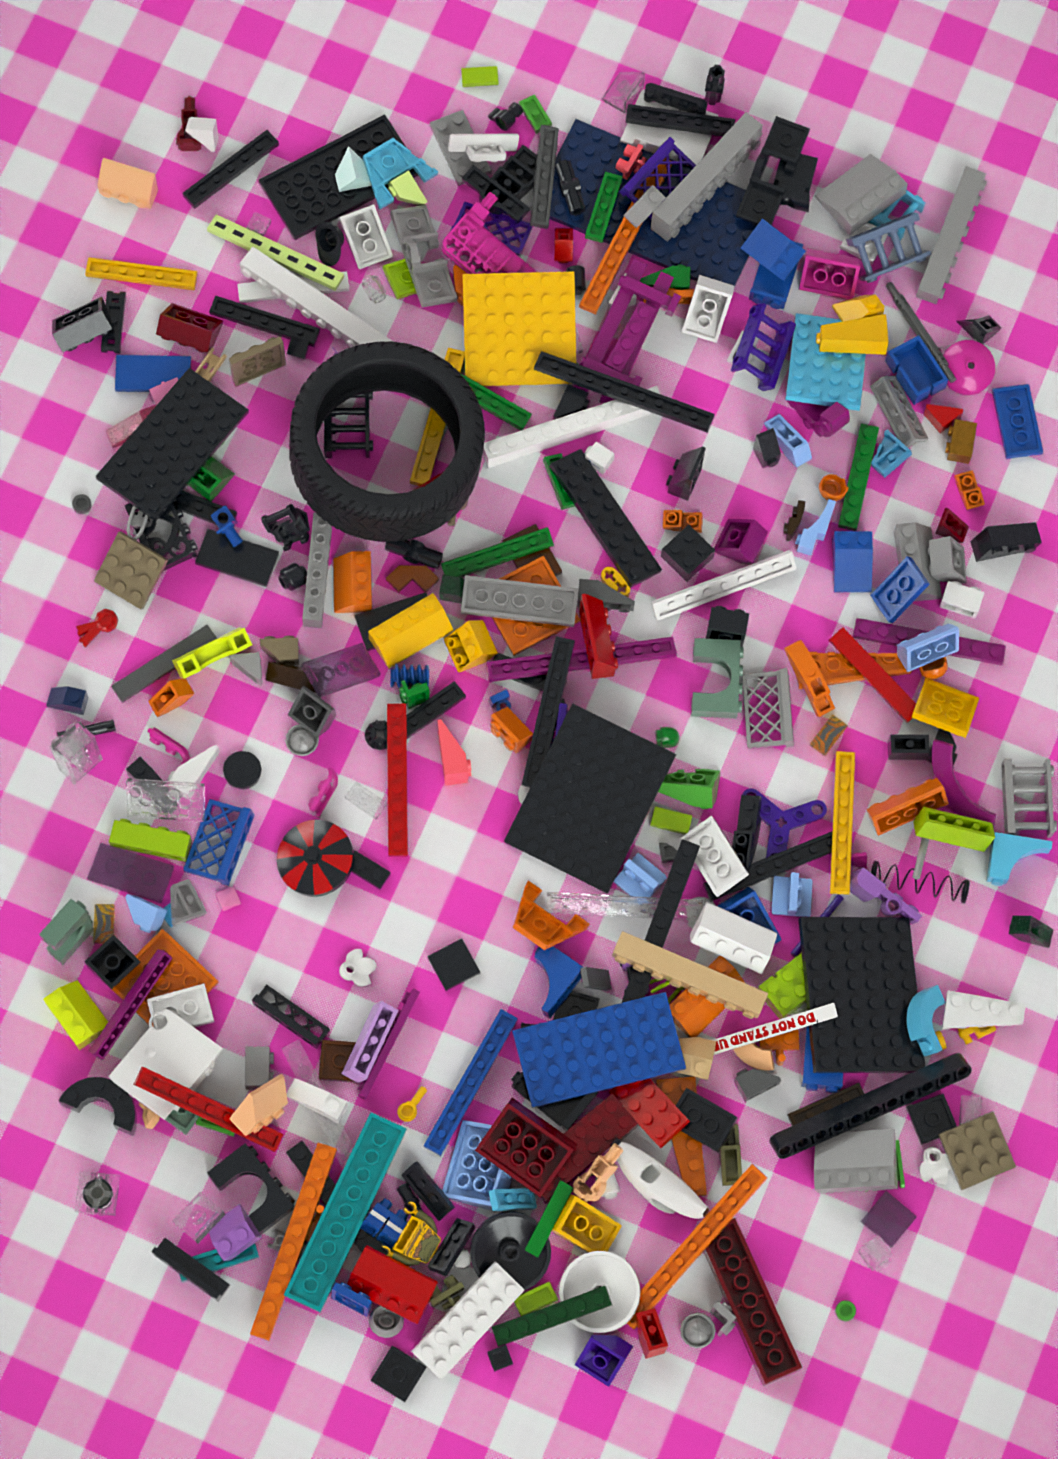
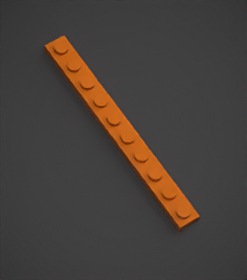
M666 165L657 166L658 174H667ZM647 177L646 186H655V177ZM658 177L659 186H662L666 177ZM643 190L637 191L635 194L637 199L643 195ZM631 202L628 210L634 205L633 202ZM625 217L623 218L579 304V308L595 315L597 314L642 223L638 228H635Z
M317 1143L250 1332L252 1336L270 1341L285 1300L284 1293L296 1269L316 1212V1207L320 1201L337 1153V1148Z
M754 1164L749 1166L642 1288L638 1308L634 1316L627 1323L632 1329L637 1328L636 1313L653 1309L768 1179Z

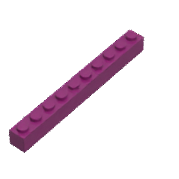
M160 949L156 951L90 1048L89 1052L101 1060L105 1059L171 961L172 957L165 951Z

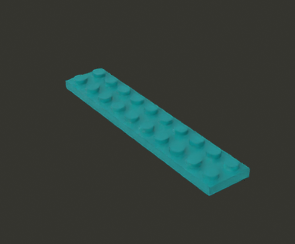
M370 1112L284 1293L285 1297L321 1313L407 1131L406 1128Z

